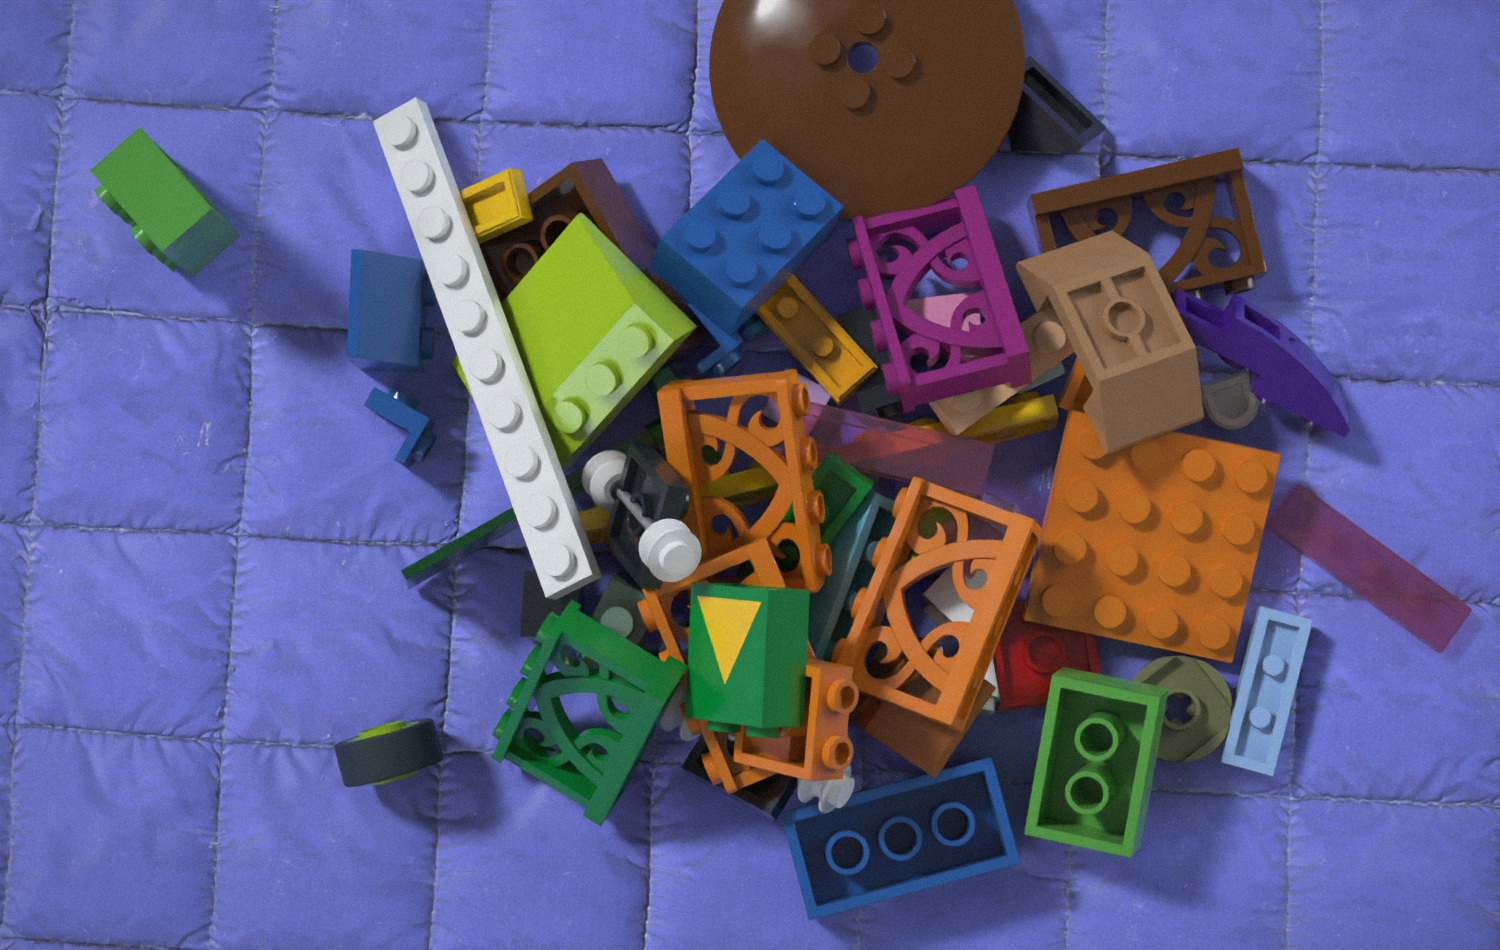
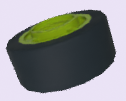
M431 718L410 722L399 720L363 730L358 733L359 736L334 745L341 776L346 787H357L367 784L374 786L413 776L419 773V770L437 764L444 759L434 720Z

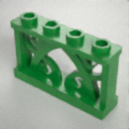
M571 600L560 616L554 612L547 616L535 637V641L542 644V647L537 644L521 668L520 673L528 678L522 677L514 687L506 702V705L511 708L505 711L492 733V736L499 739L492 759L502 763L505 758L586 807L583 814L584 817L602 826L625 791L688 666L670 655L665 662L580 612L579 610L582 605ZM566 645L580 652L578 655L580 661L572 659L567 654ZM592 660L598 663L599 669H593ZM554 665H555V667H556L559 671H558V672L551 673V671H552V669H553V667H554ZM571 693H596L598 707L603 717L619 733L602 728H592L578 734L570 722L559 696ZM536 704L539 711H533ZM615 704L624 705L628 708L629 713L618 710ZM535 728L539 730L544 737H541L539 740L536 737L529 734L527 732V729ZM597 743L603 746L607 750L608 754H603L602 752H600L597 749L596 744H594L591 747V749L588 746V744ZM557 744L561 750L557 751L551 746Z

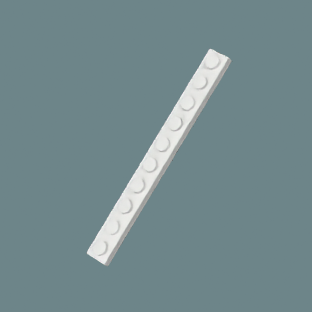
M415 97L374 120L373 124L545 597L557 600L602 576L426 102Z

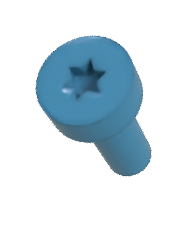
M751 316L743 324L745 330L742 332V335L747 342H752L762 336L767 331V327L762 320L755 321L753 316Z

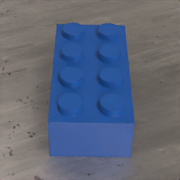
M988 756L942 768L936 779L927 773L852 792L849 800L843 807H835L829 813H823L819 810V802L781 812L809 920L1021 864L993 759Z

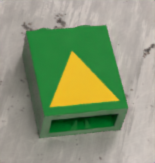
M692 583L685 717L708 720L707 730L741 732V725L746 726V736L762 738L780 737V727L804 726L810 590L738 583Z

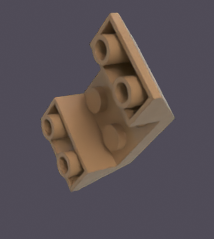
M1111 230L1017 262L1015 268L1036 312L1039 313L1054 308L1094 390L1084 404L1083 409L1105 455L1203 419L1204 411L1196 347L1148 252Z

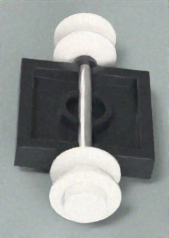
M630 442L627 456L615 450H607L594 455L583 469L582 485L599 507L605 510H612L603 542L640 588L661 589L663 581L676 582L688 577L697 568L702 554L699 540L680 521L686 516L689 508V487L651 444Z
M679 684L660 721V726L665 731H672L679 725L680 737L684 741H691L701 735L681 767L688 776L774 821L778 819L796 787L798 788V798L804 803L811 801L815 796L818 797L819 810L823 813H829L835 807L841 808L847 803L855 784L854 779L851 778L852 770L850 764L844 769L843 779L808 781L777 773L730 794H727L723 782L713 786L701 758V755L709 752L702 732L700 731L692 735L680 708V704L686 702V694L682 684ZM736 732L730 733L727 738L728 750L733 757Z

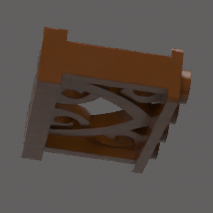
M1239 148L1034 193L1030 195L1026 203L1039 253L1043 254L1056 249L1050 219L1060 217L1066 230L1076 243L1096 236L1094 232L1106 226L1097 222L1096 213L1102 209L1112 211L1117 218L1116 226L1112 231L1121 236L1132 216V201L1143 199L1147 209L1157 220L1174 228L1187 229L1172 257L1158 270L1170 297L1176 288L1203 301L1205 300L1204 292L1224 288L1226 296L1240 294L1256 289L1255 280L1261 279L1268 273L1242 171L1244 166ZM1225 180L1235 221L1211 217L1215 197V182ZM1170 194L1182 196L1184 204L1178 211L1193 209L1191 217L1177 216L1169 213L1164 205L1166 197ZM1207 229L1223 230L1231 234L1238 241L1240 254L1232 266L1218 268L1210 264L1208 260L1210 251L1218 249L1226 252V249L1220 241L1213 238H1204ZM1190 262L1195 271L1200 275L1173 282Z

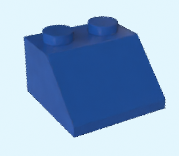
M351 249L346 357L360 370L424 373L425 359H433L435 333L433 327H426L427 306L435 307L437 297L423 260L368 250Z

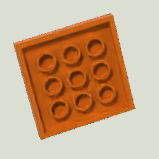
M1069 408L1042 524L1044 531L1037 546L1021 617L1026 621L1232 663L1281 454L1179 431H1171L1105 455L1085 411Z

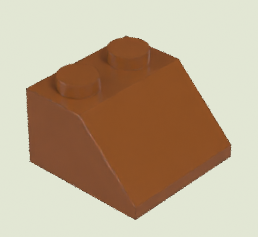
M917 635L919 641L922 642L923 638ZM880 643L875 656L867 666V670L874 678L886 679L901 671L908 662V658L903 653L900 659L894 663L880 664L879 661H882L888 652L886 644ZM935 646L929 653V655L933 659L936 651L938 650V648ZM943 652V655L945 657L951 658L949 655ZM918 671L903 687L898 689L901 692L934 705L937 704L941 691L928 682ZM983 680L962 733L859 692L856 707L849 713L848 721L936 779L996 687L987 680Z

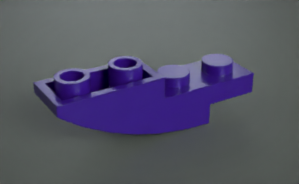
M1179 288L1175 289L1171 299L1195 346L1201 345L1217 353L1222 361L1239 370L1248 368L1250 392L1254 393L1256 398L1264 405L1273 409H1280L1282 407L1301 416L1302 420L1315 430L1321 432L1330 430L1345 438L1350 431L1347 402L1326 367L1300 338L1267 312L1234 294L1223 311Z

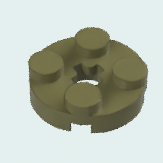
M1187 656L1161 657L1143 666L1132 678L1131 681L1169 688L1168 697L1173 695L1176 699H1182L1186 696L1191 702V705L1186 709L1190 718L1185 723H1182L1177 718L1168 721L1164 715L1157 758L1167 762L1196 761L1212 753L1227 736L1231 718V693L1221 674L1208 663Z

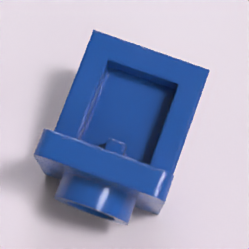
M689 302L688 307L691 313L719 346L696 365L697 371L704 379L711 373H714L717 378H721L743 360L738 352L746 347L745 342L737 331L730 337Z
M392 385L386 394L374 387L364 406L409 433L394 460L408 469L414 460L422 463L431 451L437 435L431 433L435 423L429 417L415 410L420 401Z

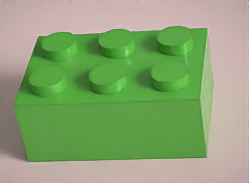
M141 127L90 170L101 183L94 190L99 198L115 215H119L124 222L133 227L130 232L150 255H154L173 273L181 267L194 277L241 236L180 166Z
M1062 667L1052 675L1024 835L1124 857H1133L1142 843L1169 688Z

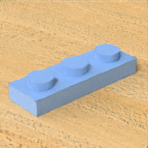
M1262 606L1257 607L1231 708L1230 726L1227 736L1222 743L1218 759L1219 763L1267 776H1274L1313 620Z

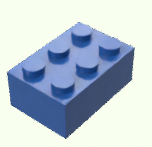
M762 139L660 238L650 269L731 337L831 236L844 206Z

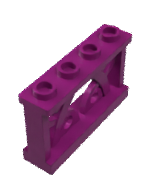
M975 185L954 190L955 197L943 199L928 207L891 212L863 219L862 215L851 218L855 237L845 239L849 259L853 270L863 268L865 278L857 280L863 308L865 311L875 310L877 320L869 322L874 346L877 353L887 351L890 363L882 364L885 384L889 396L899 394L904 413L914 411L917 405L1005 383H1010L1011 388L1032 383L1029 349ZM943 231L929 241H927V239L924 236L927 234ZM902 240H907L918 248L912 255L903 246H892V252L899 256L893 262H884L877 255L880 246ZM946 257L948 264L951 266L954 260L963 258L968 261V265L961 270L955 271L943 264L942 260ZM931 269L938 278L950 285L965 288L979 286L980 291L966 297L956 307L951 317L950 327L934 323L906 306L918 283ZM881 278L894 280L887 296L885 295ZM976 313L986 318V321L979 325L972 324L969 321V331L962 330L963 322L968 315ZM895 327L910 336L901 345ZM940 350L950 352L948 363L941 369L920 374L909 365L910 359L917 353H924L929 356L926 362L928 368L938 361ZM962 354L972 356H989L961 363Z

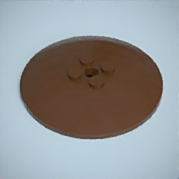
M724 0L717 15L709 54L711 94L722 130L740 160L764 139L844 206L838 220L852 221V217L862 215L863 219L891 212L924 208L955 194L954 190L969 184L988 165L1008 135L1023 93L1025 79L1023 30L1013 0ZM862 45L874 47L879 55L877 65L866 73L855 72L849 65L851 53Z

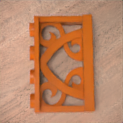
M790 369L781 372L693 381L691 379L669 381L657 392L667 463L689 487V508L686 516L680 521L689 528L690 532L697 537L701 544L702 554L699 564L763 536H766L773 555L784 559L786 555L782 553L779 547L780 541L791 539L799 548L800 561L796 568L791 571H780L787 588L810 590V593H818L826 581V576H831L832 554L829 544L821 542L819 523L824 522L825 505L821 490L814 491L811 470L817 468V448L814 438L806 436L804 416L809 415L810 399L807 385L799 383L797 370ZM756 395L769 397L779 408V424L774 428L766 427L761 421V414L764 409L759 410L752 416L748 427L740 424V413L744 403ZM734 396L727 418L695 410L694 400ZM720 439L724 440L725 449L720 462L717 464L706 462L702 457V446L710 445L717 452L720 446ZM783 440L786 457L774 447V445ZM737 447L759 462L779 484L769 507L752 527L749 526L743 513L731 502L716 496H708L707 484L720 478L730 468L735 459ZM792 504L795 523L783 520ZM720 514L727 516L736 527L739 536L734 539L730 525L725 533L720 534L714 531L713 517ZM720 572L704 579L710 583L739 584L747 576L721 578ZM687 589L689 605H691V589Z
M914 476L909 488L903 487L896 497L892 516L896 520L889 537L881 538L876 546L872 558V567L876 569L868 588H861L854 600L851 617L855 620L847 639L841 638L837 643L831 657V662L853 667L852 681L856 684L858 692L962 733L1044 530L1035 519L1016 512L1006 511ZM934 509L950 511L958 525L957 542L948 544L947 533L937 522V533L930 539L922 538L919 529L924 515ZM969 516L1006 529L1003 541L970 540ZM912 548L919 556L906 562ZM966 562H972L970 568L971 575L977 571L986 572L987 580L982 588L973 590L967 587L965 581ZM953 565L952 578L954 587L962 601L974 610L970 622L954 621L942 624L929 632L920 642L908 615L904 591L925 576ZM885 611L891 627L879 626ZM952 636L958 640L959 650L954 657H945L942 646L936 651L934 659L929 655L933 647L943 638ZM884 643L888 648L887 655L882 661H879L880 664L894 663L900 659L903 653L908 658V662L901 671L886 679L872 677L866 668L865 660L870 648L874 644ZM918 671L928 682L940 690L941 694L937 704L934 705L901 692L898 689L903 687Z
M766 536L698 564L697 568L682 580L676 582L663 581L661 589H642L646 599L637 602L641 616L649 633L659 629L667 650L658 653L660 660L665 662L670 655L688 666L679 641L689 643V627H682L674 620L671 614V605L674 597L679 592L691 589L692 583H710L704 578L750 559L755 571L739 584L787 588ZM808 639L807 659H817ZM687 670L681 680L685 694L687 689ZM686 702L680 704L691 734L693 735L701 731L708 746L709 752L702 754L701 758L713 786L723 782L727 794H730L777 774L776 772L733 762V756L730 754L727 746L728 735L732 732L707 730L708 720L685 717Z

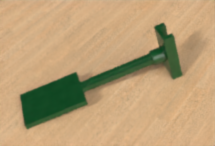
M669 366L655 373L648 382V387L658 408L657 392L669 381L677 380ZM661 417L646 424V431L612 450L619 451L627 456L630 442L651 444L659 453L666 451ZM710 445L702 446L703 459L710 464L719 463L718 461L722 459L719 450L716 452ZM585 465L565 476L572 497L585 491L582 485V472ZM513 507L401 570L403 580L408 589L415 587L520 527Z

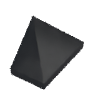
M1029 56L1025 59V79L1022 97L1016 117L1008 133L1011 151L1077 153L1099 136L1106 126L1036 60Z

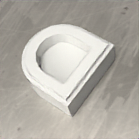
M1248 369L1201 385L1203 411L1208 421L1218 429L1225 431L1241 429L1248 425L1256 416L1259 400L1254 393L1250 392V374Z

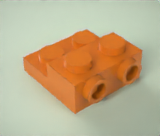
M807 659L804 726L780 727V737L762 738L746 736V726L741 725V732H736L733 762L808 781L843 779L844 769L849 766L854 754L853 744L847 738L849 713L854 710L859 698L858 688L852 681L853 667L818 659Z

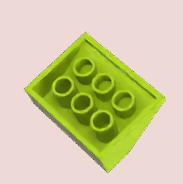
M583 213L578 214L501 304L563 473L573 466L697 327ZM457 355L451 363L471 394Z

